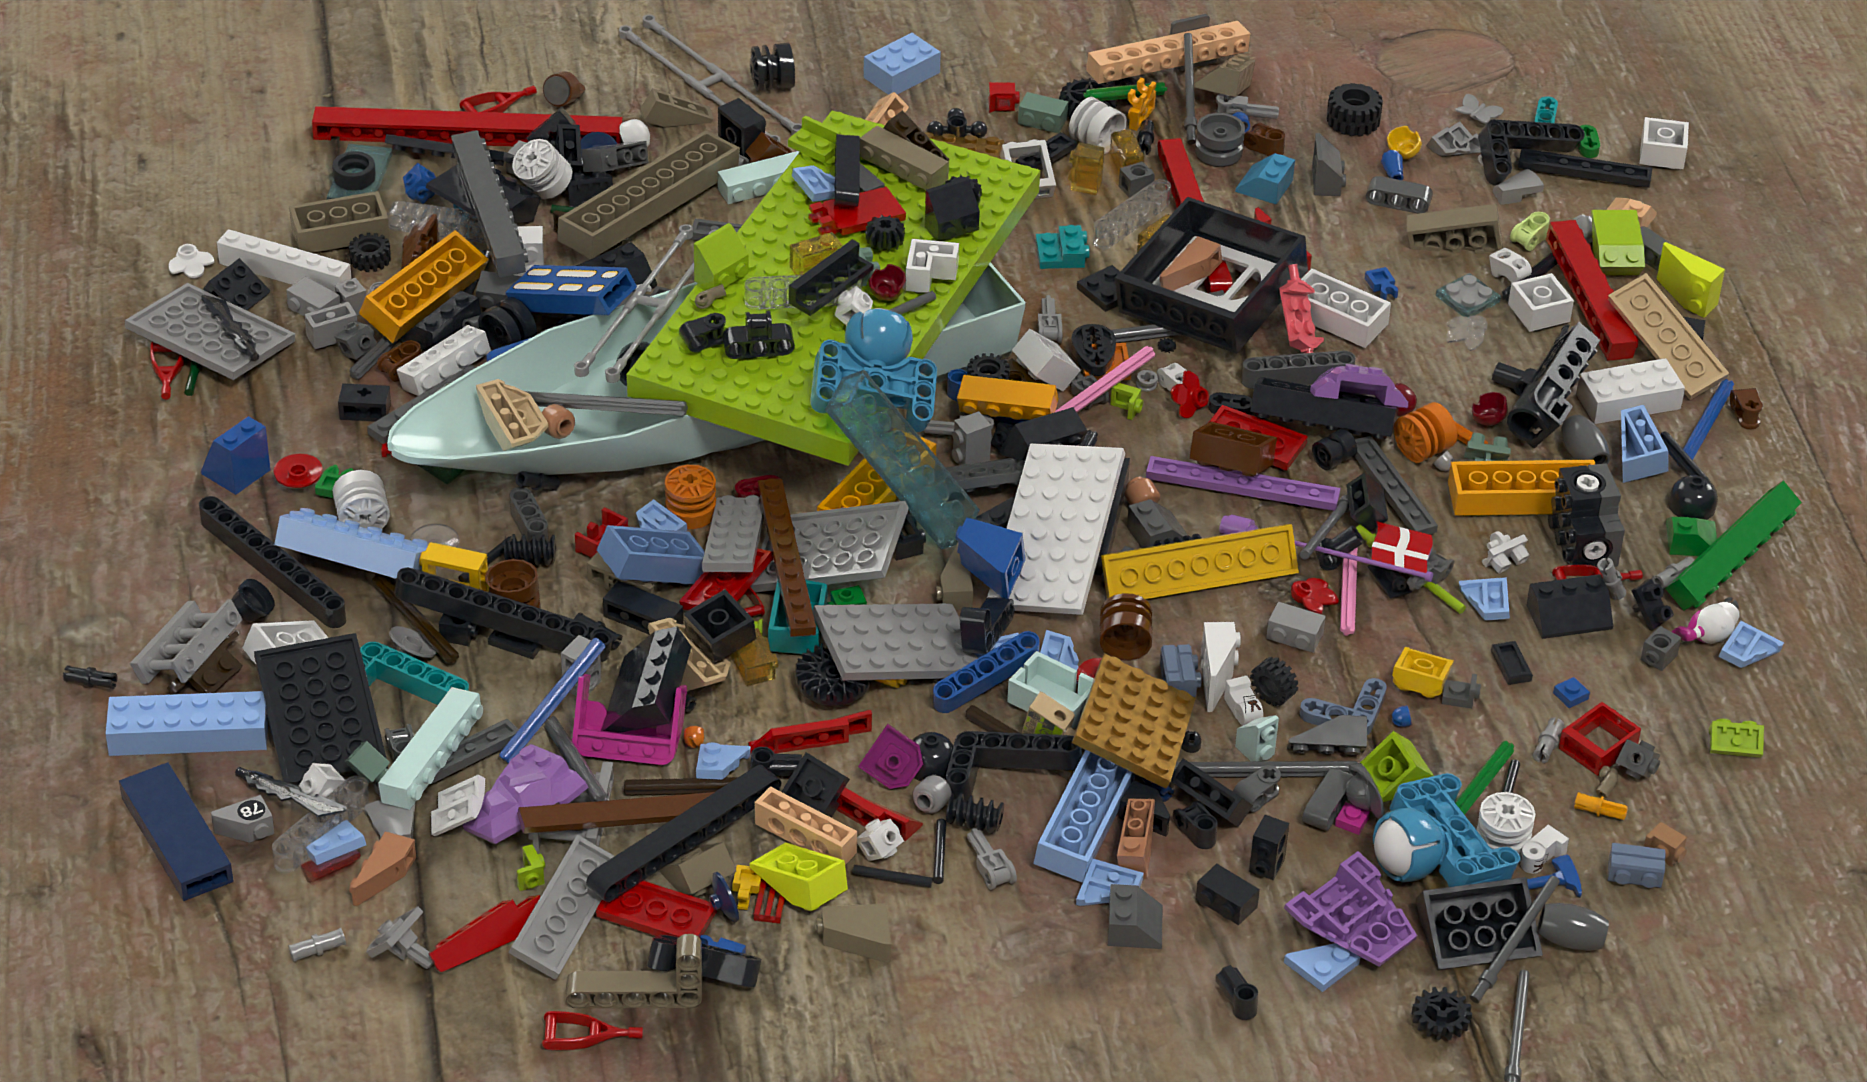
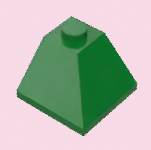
M1669 517L1666 519L1669 555L1699 556L1717 539L1715 521L1688 517Z

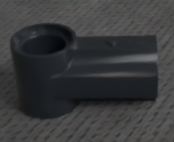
M1498 362L1492 374V380L1513 388L1516 394L1520 396L1537 370L1528 368L1523 371Z
M1351 526L1333 539L1324 538L1318 546L1348 554L1362 545L1364 540L1358 530ZM1315 551L1319 565L1323 570L1330 571L1340 566L1342 557Z
M757 747L751 753L750 769L757 765H763L775 776H791L802 759V754H777L768 747Z
M1231 965L1223 967L1216 974V982L1233 1005V1014L1241 1020L1254 1018L1257 1014L1258 989L1254 985L1247 983L1237 968Z

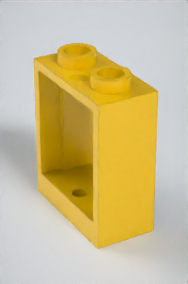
M432 542L429 543L426 551L421 552L419 565L422 566L423 572L436 575V566L469 573L470 584L459 581L455 582L487 592L485 574L488 570L487 554Z

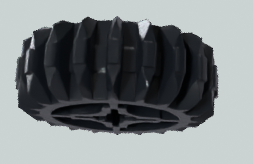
M1081 78L1079 81L1073 79L1072 83L1067 82L1066 86L1062 87L1059 100L1068 101L1067 117L1071 119L1076 107L1086 99L1083 94L1086 93L1087 89L1112 86L1107 85L1106 82L1098 84L1095 80H1091V78ZM1117 99L1101 101L1108 107L1111 106L1114 109L1117 107Z

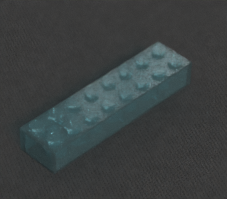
M865 370L843 377L827 404L825 411L900 501H906L910 513L940 549L957 545L958 540L955 537L958 527L963 526L966 517L976 519L980 509Z

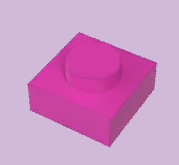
M1346 802L1336 818L1335 826L1360 835L1369 819L1370 811L1360 809Z

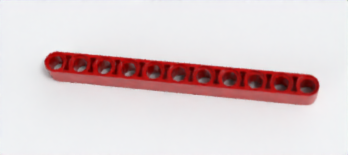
M1181 138L1158 140V156L1176 207L1178 208L1187 197L1204 202ZM1222 260V263L1203 281L1207 293L1223 290L1225 294L1233 285L1225 260Z

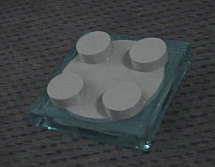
M1471 273L1436 290V296L1466 319L1496 305L1501 300V296Z

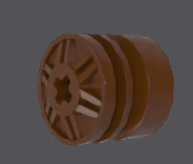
M517 559L503 560L487 570L485 574L487 592L541 609L537 569L531 563Z
M1121 593L1113 595L1104 601L1100 609V646L1104 653L1120 660L1131 661L1139 659L1149 652L1152 647V608L1143 597L1135 594Z

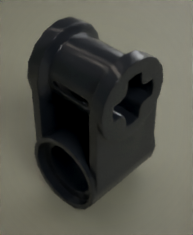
M711 313L707 316L687 321L679 328V335L691 352H699L715 345L723 344L722 334L726 318L723 314Z
M1196 800L1187 808L1182 810L1178 808L1173 811L1175 825L1197 848L1210 849L1215 846L1217 820L1205 809L1200 801Z

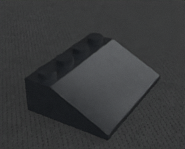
M458 164L426 184L425 188L476 216ZM495 169L496 174L499 176L500 186L503 187L505 199L507 198L509 209L512 211L514 223L534 222L541 197L533 193L534 190L532 188L519 185L516 179L505 177L501 174L500 170Z
M678 626L653 632L624 656L601 731L622 733L670 723L675 704L676 688L681 685L692 648Z
M1526 877L1424 890L1416 898L1421 927L1437 970L1492 963L1532 905ZM1536 920L1533 921L1507 961L1543 956Z

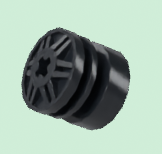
M789 42L774 44L772 54H770L767 45L762 46L761 52L758 46H752L750 73L757 92L764 90V83L768 91L772 90L773 80L776 81L779 89L793 88L795 86V65Z

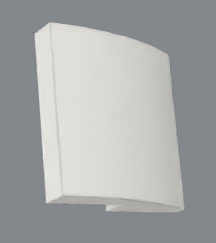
M476 775L438 792V809L431 811V835L437 836L477 817L484 799V777Z

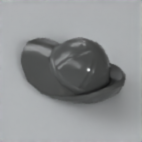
M1362 763L1348 765V769L1353 776L1346 785L1347 798L1354 806L1368 811L1371 810L1379 820L1385 815V808L1373 778Z

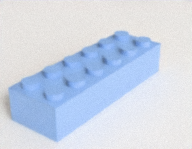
M300 508V511H290L289 514L280 516L274 544L393 578H397L398 571L406 567L422 571V566L419 565V558L421 552L426 551L428 547L425 540L413 539L411 541L404 539L405 535L385 534L382 533L381 528L372 526L367 528L360 527L359 522L345 520V522L338 521L336 516L330 514L316 515L314 510L308 508Z
M262 691L109 697L106 723V740L109 756L267 750L268 715Z
M1085 750L1038 842L1033 864L1083 883L1091 861L1095 859L1119 811L1120 800L1133 782L1136 774Z

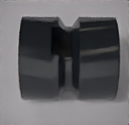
M1339 429L1312 445L1314 460L1324 470H1330L1357 454V443L1351 433L1345 429Z

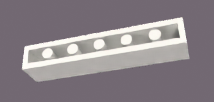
M228 229L217 242L219 264L229 266L240 258L255 274L294 285L304 277H308L335 292L336 284L351 279L349 263Z

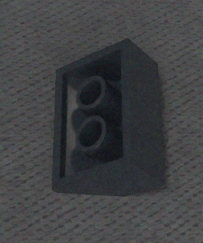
M632 242L576 265L627 268L636 285L643 284L652 273L644 253ZM655 278L650 283L652 289L656 288L657 281Z
M464 291L458 292L401 337V341H416L420 344L421 350H429L462 329V323L465 319L481 314L479 298Z
M1074 407L1015 424L999 452L1001 455L1022 461L1027 457L1030 444L1077 446L1082 442L1087 428Z
M1601 574L1531 583L1529 586L1526 606L1542 639L1612 630L1614 627L1609 590Z

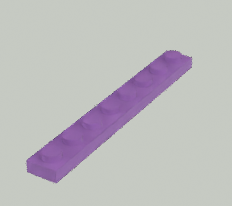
M1154 456L1150 457L1146 471V478L1151 480L1334 511L1340 496V488L1260 474L1249 477L1242 475L1241 471H1223L1219 467L1203 466Z

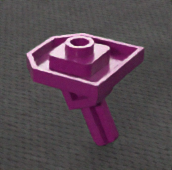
M887 723L858 767L889 789L908 786L923 765L920 745Z

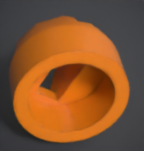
M690 726L684 730V741L688 747L696 748V746L700 747L703 744L705 738L703 728Z

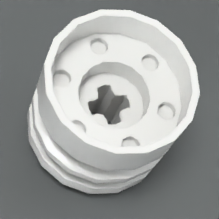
M1088 97L1076 107L1069 123V134L1072 138L1087 144L1101 154H1107L1122 139L1127 119L1122 112L1111 106L1108 107L1105 103L1094 97Z
M531 140L517 151L513 159L512 168L514 174L527 187L534 190L533 193L539 195L542 199L553 198L559 195L571 180V165L547 140Z
M356 470L342 475L335 482L333 497L339 521H356L360 523V527L364 528L372 526L382 529L387 524L390 518V511L383 481L377 474L366 470Z
M1509 792L1492 794L1481 804L1477 832L1491 849L1510 847L1518 852L1521 860L1522 848L1532 837L1536 815L1534 807L1527 799L1518 794Z

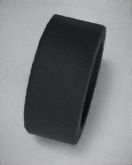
M358 151L346 152L337 156L333 161V179L340 188L360 190L370 186L375 181V162L367 153ZM353 168L363 169V171L358 173L344 172Z

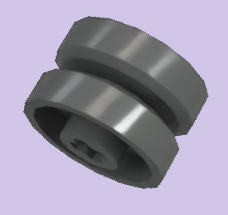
M1212 113L1202 117L1197 123L1195 154L1198 159L1213 166H1228L1238 162L1243 153L1245 125L1236 116L1227 113Z

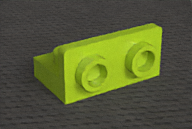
M804 116L802 118V128L788 139V147L826 163L835 155L836 134H841V132L808 116Z
M1729 719L1712 721L1709 727L1710 753L1762 758L1764 725H1757L1754 721L1733 723Z

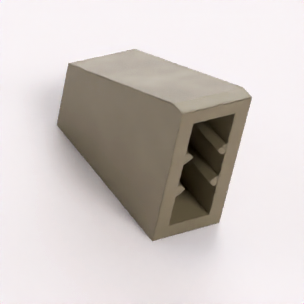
M886 903L822 907L821 918H817L816 923L817 935L822 934L824 946L882 962H891V938Z

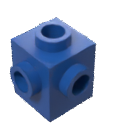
M417 163L403 176L405 193L410 199H416L424 204L435 195L434 192L425 187L436 176L433 172Z

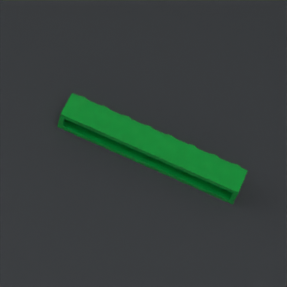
M1784 480L1778 483L1754 503L1665 589L1683 611L1691 606L1696 609L1707 600L1704 597L1706 594L1710 596L1720 587L1718 585L1719 582L1723 583L1733 575L1732 569L1734 571L1739 569L1746 563L1745 557L1748 559L1759 550L1758 544L1760 546L1765 544L1772 538L1771 532L1774 534L1784 526L1783 520L1788 521L1797 514L1795 509L1802 502Z

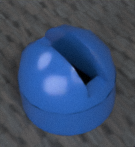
M1407 705L1398 707L1392 712V721L1395 725L1399 727L1412 725Z

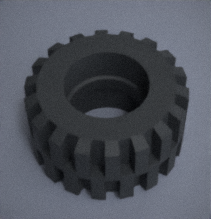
M1350 83L1335 87L1334 90H1331L1328 99L1326 117L1328 125L1333 127V130L1349 136H1363L1364 134L1368 135L1371 132H1375L1377 127L1380 126L1382 96L1377 90H1373L1372 87L1365 86L1364 84Z

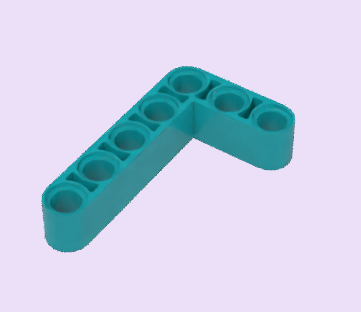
M368 642L360 648L369 686L376 679H379L436 705L441 702L451 687L469 691V684L466 680L379 642Z

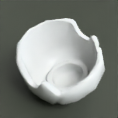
M631 119L621 123L620 135L624 143L647 141V147L650 145V132L642 121Z

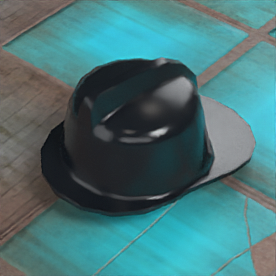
M251 578L246 579L238 586V590L231 599L241 618L248 622H254L261 617L267 616L275 607L274 598L267 587Z

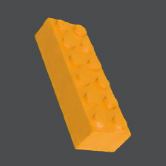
M454 230L368 294L363 301L359 314L388 340L394 343L455 294L463 291L480 278L481 272L485 270L489 259L460 233Z
M895 426L817 506V511L895 502L898 494L903 491L914 475L919 473L928 474V470L936 466L937 444Z
M1595 461L1451 462L1448 487L1454 515L1552 514L1551 499L1556 494L1554 482L1559 477V468L1585 465L1588 467V465H1595Z

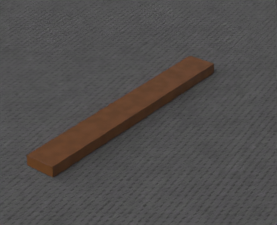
M714 792L519 807L517 815L523 834L664 823L671 821Z

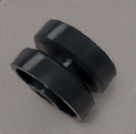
M507 297L495 306L482 312L478 319L479 329L485 331L492 350L537 335V326L532 314L515 297Z

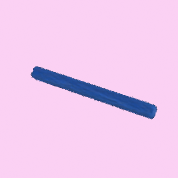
M1725 379L1720 383L1683 450L1692 460L1727 401L1730 391L1733 390V381Z
M593 638L499 753L502 760L509 763L532 739L575 686L578 678L584 675L605 649V645L601 640Z

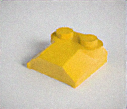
M1405 647L1394 666L1392 674L1393 683L1400 690H1411L1419 692L1425 697L1434 698L1442 694L1444 683L1454 660Z

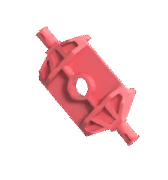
M1292 264L1288 266L1291 280H1287L1288 283L1279 288L1289 346L1300 350L1301 353H1314V348H1317L1324 341V337H1315V325L1311 317V303L1308 299V294L1315 293V290L1299 278L1298 265Z

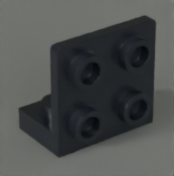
M605 171L590 172V175H584L582 172H572L571 180L567 186L569 207H577L613 186L612 176Z
M240 258L209 280L203 288L204 291L217 297L220 296L221 299L246 311L270 293V289Z

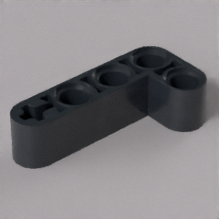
M988 597L980 608H962L960 613V632L964 653L986 654L993 650L1013 619L1015 610L1013 599Z
M659 935L653 938L647 966L660 971L676 969V942L679 937ZM701 943L702 976L741 986L756 987L761 958Z

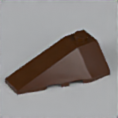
M432 214L414 226L410 233L404 237L401 270L439 242L438 218L436 214Z

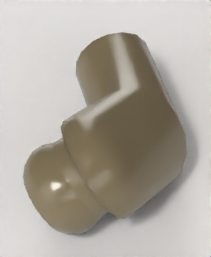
M723 284L700 292L695 298L696 306L700 309H706L715 299L726 296Z
M1603 766L1599 772V777L1603 781L1597 788L1596 793L1606 799L1617 784L1618 772L1615 768Z

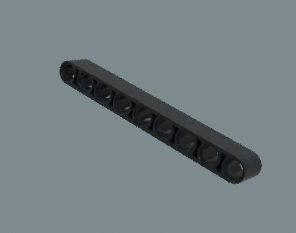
M207 496L200 500L201 525L324 625L329 628H340L346 623L345 601L343 597L283 549L274 545L273 541L219 498Z
M406 567L400 569L397 573L394 594L402 601L563 651L578 635L588 640L597 638L605 645V649L600 654L601 662L609 658L613 636L606 629L417 569Z
M763 765L755 766L594 869L589 874L586 885L605 902L614 900L755 809V801L769 787L779 791L782 784L781 780Z

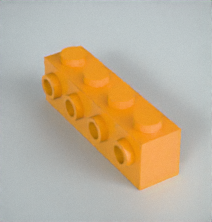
M963 375L957 396L960 412L973 414L979 411L981 414L991 417H1011L1017 420H1031L1055 413L1059 399L1056 385Z

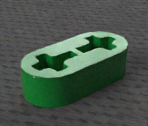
M1581 125L1580 127L1584 130L1585 137L1578 145L1579 152L1583 157L1595 158L1599 155L1600 140L1597 130L1591 125Z

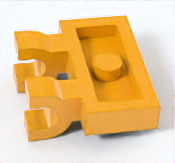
M1140 78L1137 81V89L1142 94L1139 98L1136 97V90L1131 89L1128 93V101L1133 105L1129 109L1127 116L1130 119L1129 129L1135 131L1140 128L1141 122L1146 120L1155 109L1156 82L1152 81L1149 87L1144 84V78Z

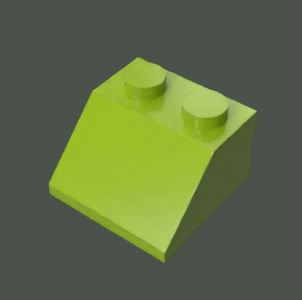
M730 223L694 243V281L707 290L721 284L725 288L749 273V254Z
M1394 731L1360 762L1373 778L1383 802L1393 800L1399 785L1434 776L1412 742Z

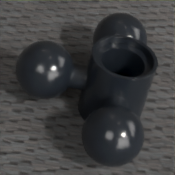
M953 108L948 112L947 126H943L938 121H932L926 129L927 132L933 133L934 136L953 134L956 137H965L967 133H971L977 138H982L987 134V126L982 121H975L971 126H967L964 112L959 108Z

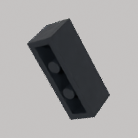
M617 581L603 597V617L650 635L648 625L655 621L672 618L676 620L677 624L683 625V606L632 585Z
M1182 758L1173 772L1171 782L1237 827L1240 826L1253 807L1248 801L1184 758Z

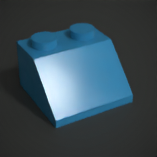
M1274 153L1253 164L1236 187L1235 192L1277 204L1293 181L1295 159Z

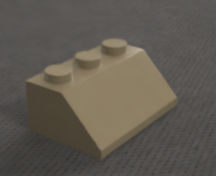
M1237 54L1198 80L1194 87L1236 97L1251 85L1256 60L1250 59V56L1246 54Z

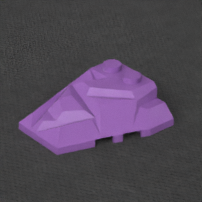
M1353 364L1332 367L1321 374L1311 385L1310 392L1318 397L1338 399L1339 391L1375 395L1384 405L1408 407V401L1395 387L1389 376L1383 372V369L1376 367L1368 368Z
M530 744L521 749L519 754L511 759L497 778L492 789L486 792L477 817L464 823L462 826L465 831L496 844L522 830L517 815L519 807L554 805L556 803L568 804L589 787L576 771L569 769L566 761L561 756Z
M1359 851L1342 862L1336 876L1311 895L1303 891L1284 906V909L1302 926L1379 967L1416 940L1417 937L1402 909H1397L1392 902V892L1390 889L1385 890L1379 880L1381 874L1378 869Z

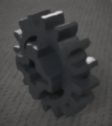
M1432 987L1431 993L1423 990L1422 997H1415L1411 1013L1413 1015L1412 1022L1418 1023V1031L1426 1030L1427 1037H1430L1432 1034L1436 1035L1437 1040H1440L1442 1036H1446L1448 1040H1451L1452 1034L1461 1037L1462 1030L1468 1031L1469 1024H1471V1004H1465V996L1458 998V991L1456 990L1448 993L1447 987H1443L1442 991Z

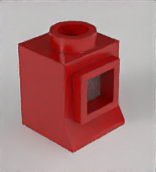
M989 82V113L994 111H1015V104L1020 102V92L1015 91V83Z

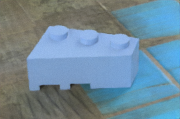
M1640 405L1621 410L1623 483L1669 471L1668 449L1645 406Z

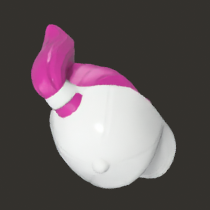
M1728 602L1712 604L1697 611L1692 616L1688 627L1678 626L1671 632L1680 636L1683 641L1696 639L1708 644L1717 643L1732 635L1739 619V610Z

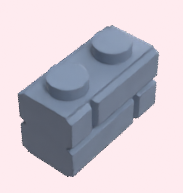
M1189 644L1177 645V647L1174 645H1163L1160 651L1162 679L1169 686L1184 690L1195 697L1197 688L1201 687V673L1195 671L1198 669L1197 654L1192 655V649Z
M1612 843L1608 861V881L1619 884L1643 885L1647 888L1662 887L1665 873V849Z

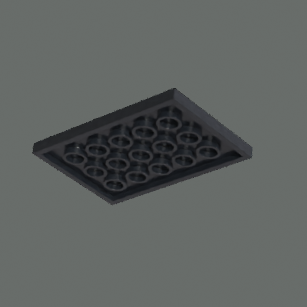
M356 633L254 651L282 781L299 786L304 774L309 770L312 763L331 764L342 777L358 775L345 761L361 743L366 741L387 759Z

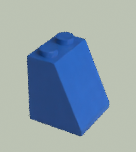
M248 416L212 442L201 469V474L235 495L271 470L266 426Z
M966 517L963 526L958 527L955 537L958 540L957 553L960 554L961 564L999 596L1009 599L1026 560L1023 533Z

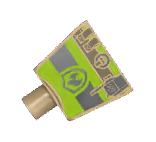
M1040 691L1029 707L1022 733L1074 736L1076 730L1072 728L1075 714Z

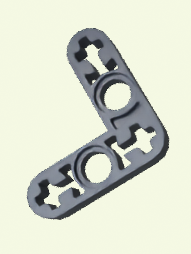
M1377 678L1366 680L1354 709L1315 698H1307L1301 702L1300 717L1307 723L1321 725L1332 720L1330 718L1331 715L1367 716V735H1369L1385 699L1386 683ZM1373 690H1376L1375 696L1371 695V692H1373ZM1371 705L1372 707H1374V709L1366 710L1363 709L1361 706Z

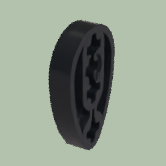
M1086 324L1076 328L1071 336L1073 356L1078 364L1090 375L1102 376L1106 374L1115 358V334L1109 328L1099 324ZM1091 335L1095 338L1096 350L1092 348Z

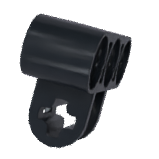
M770 310L760 314L745 312V326L729 327L722 334L725 354L731 359L783 356L792 353L795 349L792 328L786 323L772 324Z

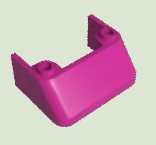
M585 674L578 678L572 742L581 756L658 765L668 764L675 758L684 723L687 685H681L676 688L674 710L669 724L659 725L657 728H643L616 733L601 731L607 710L602 703L588 700L591 675Z

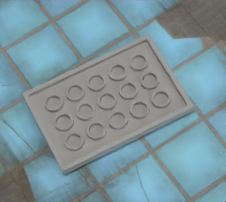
M186 283L125 320L126 329L232 380L295 342V333L227 302L233 321L241 322L242 328L248 330V334L252 336V341L256 343L255 349L259 354V359L256 361L253 357V361H251L234 344V339L221 327L222 321L219 316H213L201 300V296L204 295V298L211 301L214 307L230 323V328L237 331L248 346L249 340L244 338L239 327L230 321L222 305L211 299V297L221 298L189 283Z
M906 501L791 514L805 580L834 584L885 578L909 509ZM767 532L761 549L772 551ZM774 560L770 562L750 586L755 592L776 590L778 578Z
M953 604L814 605L813 608L814 619L842 680L946 678L978 659L974 653H964L962 650L960 618Z

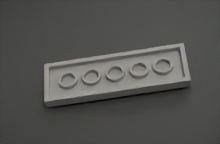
M726 495L717 498L702 562L703 572H753L764 519L761 501L758 496L751 495L746 498H735L734 496Z
M577 835L508 953L556 980L602 900L586 885V880L594 869L613 858L614 855Z

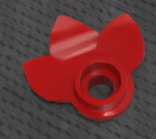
M1186 370L1183 372L1182 384H1176L1172 387L1171 398L1176 404L1180 405L1179 416L1190 418L1194 415L1196 409H1201L1208 404L1209 393L1200 386L1198 376L1192 371Z
M1320 578L1295 581L1291 586L1292 598L1304 604L1308 610L1314 613L1322 614L1323 605H1336L1339 603L1335 592L1328 588V583Z

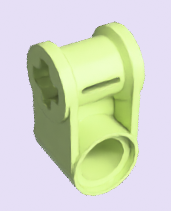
M1539 211L1532 213L1513 228L1510 240L1524 245L1528 251L1533 250L1539 243L1546 240L1550 220L1549 215Z

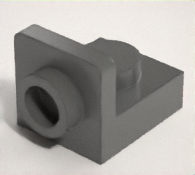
M1472 673L1471 683L1446 680L1442 704L1472 709L1474 699H1479L1481 684L1476 683L1477 674Z

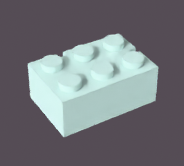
M1036 651L1024 663V668L1021 667L1009 679L1007 702L1028 712L1030 705L1041 691L1075 714L1072 728L1076 730L1094 678L1081 673L1078 680L1077 694V670Z

